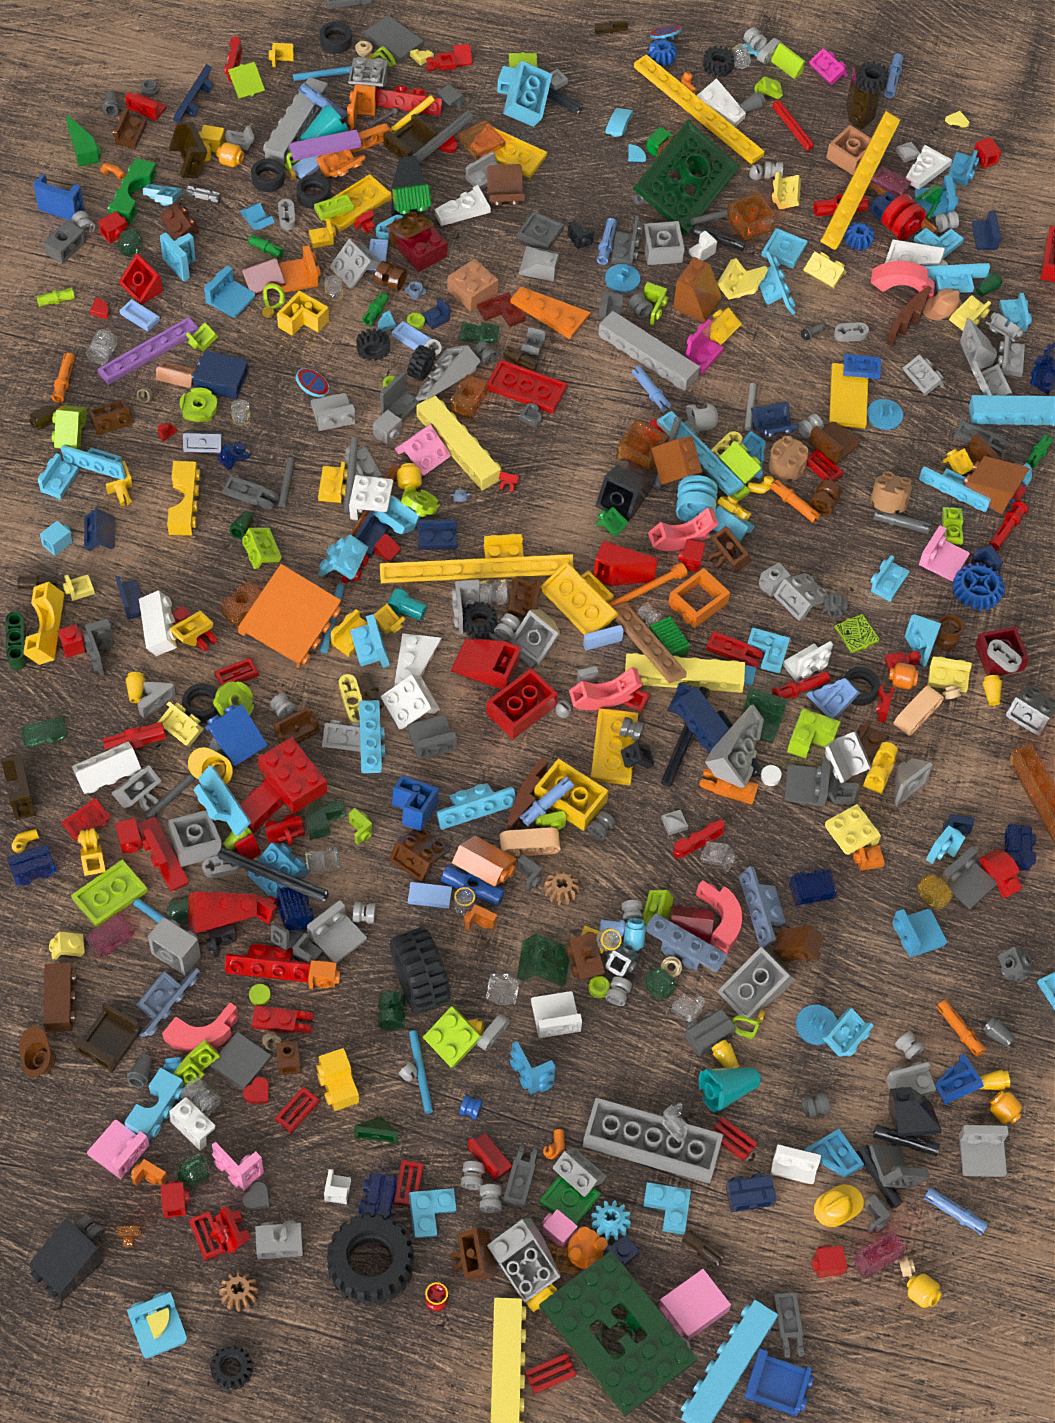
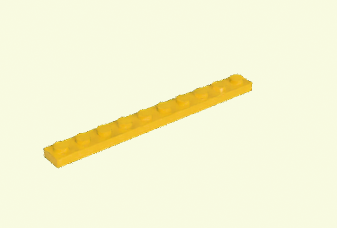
M647 54L634 62L636 70L751 165L764 157L765 151Z
M885 111L820 240V242L834 250L839 246L900 122L899 118Z
M573 554L381 563L380 580L381 584L511 578L515 576H552L566 561L574 568Z

